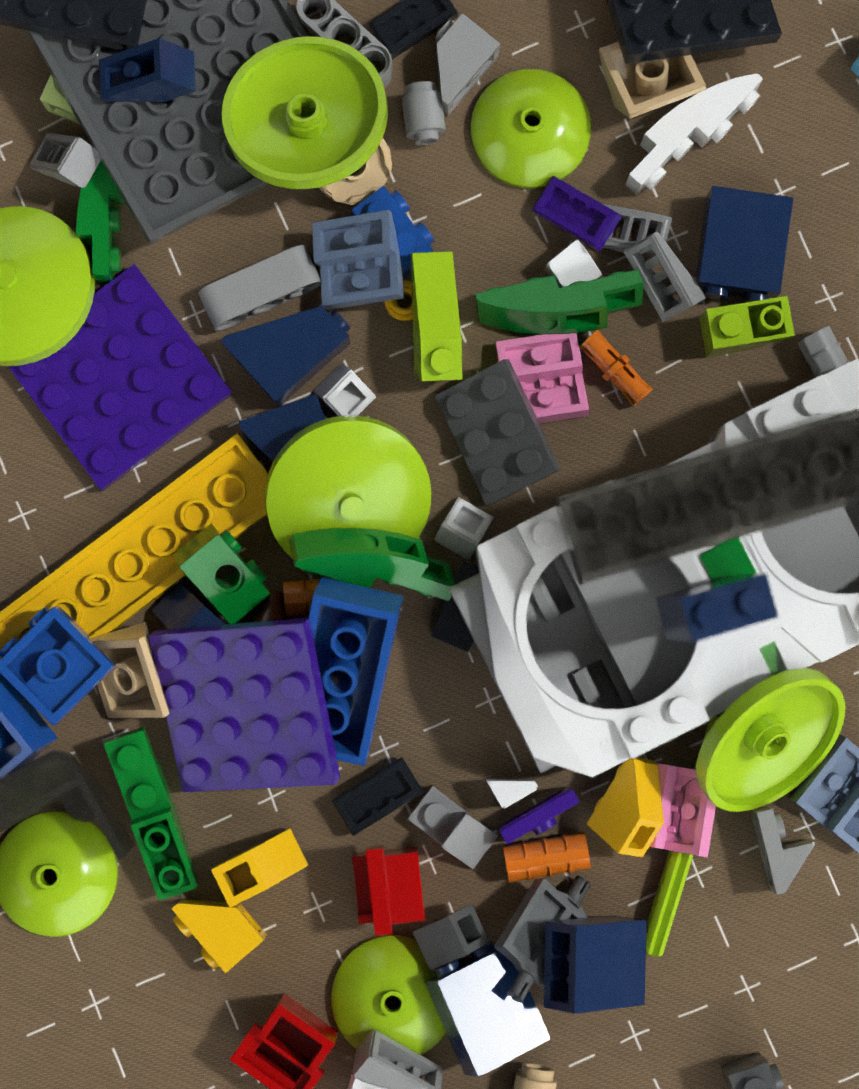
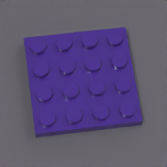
M135 264L94 293L93 303L84 324L63 348L47 358L34 363L8 366L102 491L106 490L233 395Z
M309 618L156 630L149 635L154 663L170 710V714L166 718L182 792L335 785L339 781L340 772Z

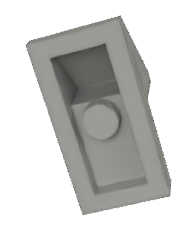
M433 785L408 817V820L437 841L444 850L472 869H474L498 837L497 834Z
M767 806L750 810L769 891L776 895L783 894L787 891L805 862L815 842L805 839L782 845L781 839L786 838V831L781 815H774L773 809Z

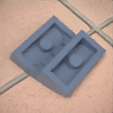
M384 210L312 223L314 263L320 266L323 307L331 310L404 298L400 252L391 211Z
M839 734L826 758L801 783L790 800L846 845L859 853V748L848 738Z

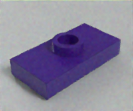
M555 176L551 178L532 208L536 215L599 252L622 218L614 210Z
M565 787L501 824L499 830L507 844L531 830L534 831L535 835L541 834L557 824L555 816L578 804L580 801L573 789Z

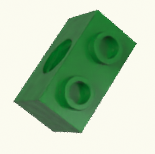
M211 523L177 551L174 557L182 571L230 624H235L270 595L263 583L268 576L253 559L247 563L237 553L242 546L227 529L220 533ZM221 566H234V571L229 577L224 579L215 577L217 570Z

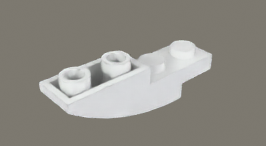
M756 73L716 84L695 94L672 109L644 134L640 146L649 154L629 174L625 185L636 195L645 186L652 190L667 173L663 167L672 157L679 161L693 146L694 142L692 140L702 149L711 139L718 143L732 128L733 124L729 120L738 110L745 114L759 99L760 95L756 91L763 78Z

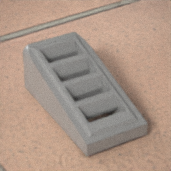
M47 133L29 165L36 172L83 188L88 184L101 159L95 147L80 137Z
M603 204L617 212L622 217L621 220L624 221L620 239L612 238V232L603 248L624 253V250L646 238L648 227L656 229L655 232L658 231L665 242H667L672 217ZM632 223L640 225L636 242L628 241ZM653 248L642 254V257L645 259H651L656 256Z
M658 231L623 251L633 270L639 269L643 288L662 322L705 299L699 285ZM653 248L656 256L645 261L642 254ZM661 263L664 270L655 274L652 267ZM669 277L672 284L665 287L662 280ZM677 292L680 299L675 300L671 294Z
M373 1029L356 1050L352 1076L387 1089H441L443 1067ZM420 1075L425 1076V1081L420 1079Z

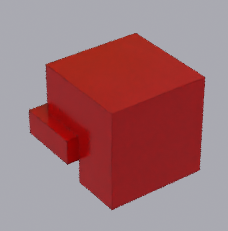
M384 845L367 846L365 853L352 854L359 924L374 922L375 936L392 934V924L425 921L418 846L384 850Z
M284 993L262 1026L257 1022L253 1024L231 1056L230 1061L269 1089H313L324 1073L320 1065L335 1045L338 1031Z

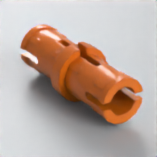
M596 330L579 346L604 373L602 375L606 382L610 380L625 395L633 407L653 390L628 363L630 359L626 355L621 356L599 330Z

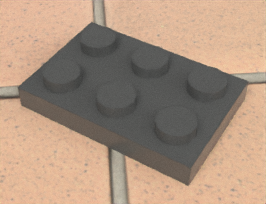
M503 359L435 395L486 506L492 505L561 470L509 359Z

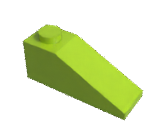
M453 252L411 253L414 375L420 381L462 380V338Z

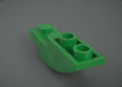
M101 161L86 187H81L77 209L76 236L84 245H92L93 277L99 284H108L115 278V272H121L122 270L121 248L115 247V232H121L122 218L120 207H115V205L126 203Z
M639 269L628 272H614L607 277L587 282L576 281L562 288L558 287L555 275L544 278L534 277L523 283L507 287H493L485 292L475 294L478 319L481 324L530 334H570L608 328L607 313L643 305V281Z
M331 528L293 534L289 540L294 566L306 573H317L337 581L368 588L372 586L376 578H379L389 585L398 584L416 590L427 597L435 596L447 601L452 597L449 587L455 585L450 564L426 556L421 539L376 529Z
M143 726L105 739L103 745L131 817V828L158 901L198 888L199 884L181 822L160 761L156 760L145 727Z

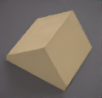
M619 42L599 49V56L613 105L629 119L706 90V84L691 55L625 64Z
M145 622L90 638L116 665L97 684L108 718H164L170 714L154 663L149 632Z

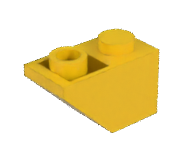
M640 757L630 758L618 767L615 778L606 793L597 801L594 812L587 822V825L618 854L643 857L664 824L658 764L653 760Z
M291 828L217 864L211 871L229 908L274 886L309 864Z
M182 899L171 908L176 914L173 921L178 929L188 938L193 934L203 946L199 951L204 960L214 970L220 967L224 973H227L262 943L267 936L265 931L241 903L229 908L227 902Z

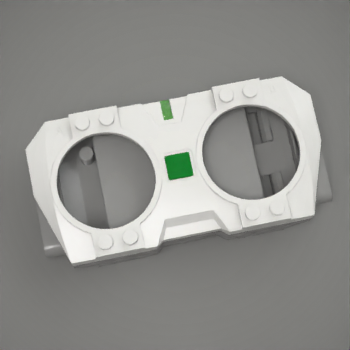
M858 359L824 375L822 374L747 411L745 414L721 426L711 435L706 446L627 485L609 480L516 525V527L476 547L479 573L449 587V590L540 773L555 766H560L594 777L709 721L710 718L724 712L743 693L761 681L784 671L807 668L815 663L824 662L859 644ZM735 574H767L778 618L696 642L666 639L656 597Z

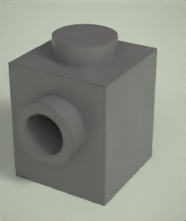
M472 904L413 931L430 971L464 957L490 942Z
M760 1052L721 1065L728 1089L784 1088L777 1065L775 1063L769 1065Z

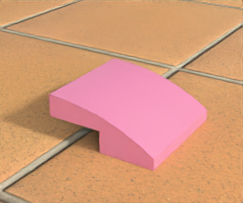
M577 333L543 334L496 341L498 362L503 359L510 360L539 423L589 416V406L582 374L583 364Z
M656 763L659 769L664 824L649 847L708 857L716 805L701 790L697 782L695 769Z

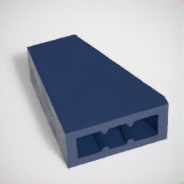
M323 306L226 335L221 342L225 349L279 407L351 344L350 337L346 333L351 328L337 311L334 310L329 314Z
M314 394L241 420L239 425L243 433L273 463L280 450L293 436L304 428L324 420L325 417L318 397Z

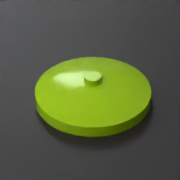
M315 36L283 40L254 54L233 76L227 87L222 104L224 133L230 149L238 162L256 178L271 185L288 189H312L327 186L357 171L370 159L378 148L384 136L388 120V105L384 85L379 73L369 59L355 48L343 42Z
M11 206L0 208V366H20L40 361L56 353L77 334L84 324L93 303L95 278L92 275V261L85 245L65 222L53 214L40 209Z
M337 416L321 420L304 428L293 436L280 450L273 461L267 477L265 507L269 524L276 540L292 558L289 543L291 536L312 530L364 528L389 531L419 538L430 512L431 483L426 466L417 449L397 429L387 423L369 417Z
M799 668L773 675L743 693L718 718L702 744L696 764V777L701 790L717 807L732 812L749 811L763 807L792 791L822 763L840 734L846 708L845 699L840 689L822 672L814 669Z

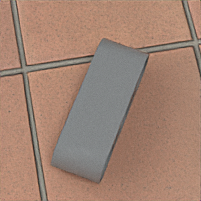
M297 0L298 19L308 36L325 37L334 40L343 34L353 36L355 41L350 46L361 52L370 62L378 61L382 63L385 68L379 75L384 88L389 85L393 74L392 58L390 52L335 0ZM317 7L326 11L325 15L320 19L314 20L306 17V13L312 8Z
M298 245L217 280L202 288L198 295L214 330L221 331L313 291L321 285V278L306 246Z

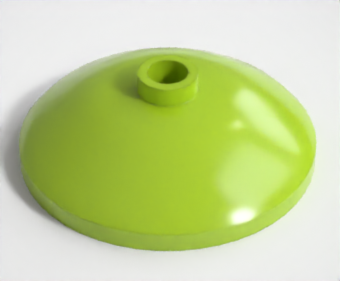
M538 69L517 70L496 79L479 97L471 119V140L476 156L481 164L501 182L523 189L544 188L553 176L560 180L568 177L583 160L591 136L589 111L580 93L562 77ZM534 115L539 119L540 123L537 126H529L526 124L525 118Z
M50 811L37 814L19 823L2 841L0 845V905L5 913L25 930L50 937L66 936L79 932L94 923L105 912L113 899L118 882V864L115 851L104 832L83 816L64 811ZM46 869H52L56 872L57 880L54 884H49L44 880L43 875Z
M383 935L372 938L352 950L340 965L332 987V1011L340 1032L355 1049L358 1048L373 1029L419 1055L433 1048L445 1035V1028L424 982L436 974L434 969L430 971L415 938L404 935ZM392 995L397 996L401 1000L400 1007L395 1010H391L385 1005L387 997Z

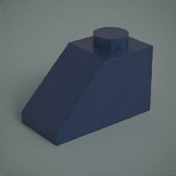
M157 38L99 59L100 100L106 102H166L196 92L194 51Z
M181 581L174 585L151 610L168 629L228 625Z

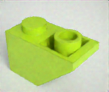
M788 296L709 308L699 318L706 358L744 352L795 336Z

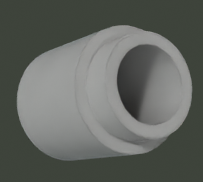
M423 81L407 85L404 88L405 95L402 97L406 137L415 140L416 145H431L439 142V137L446 133L441 92L437 91L436 83Z

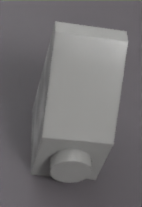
M463 13L454 23L451 20L446 22L435 38L438 41L436 59L439 91L441 92L444 114L447 117L499 57L500 43Z

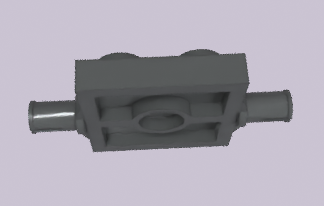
M576 876L567 893L558 891L545 878L535 879L494 947L514 964L519 973L507 991V995L512 996L511 999L522 1003L532 984H537L544 991L546 921L588 918L580 905L587 890L591 887V883L586 882V878Z

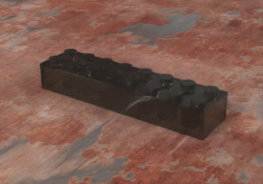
M859 409L558 497L554 503L579 586L859 503Z

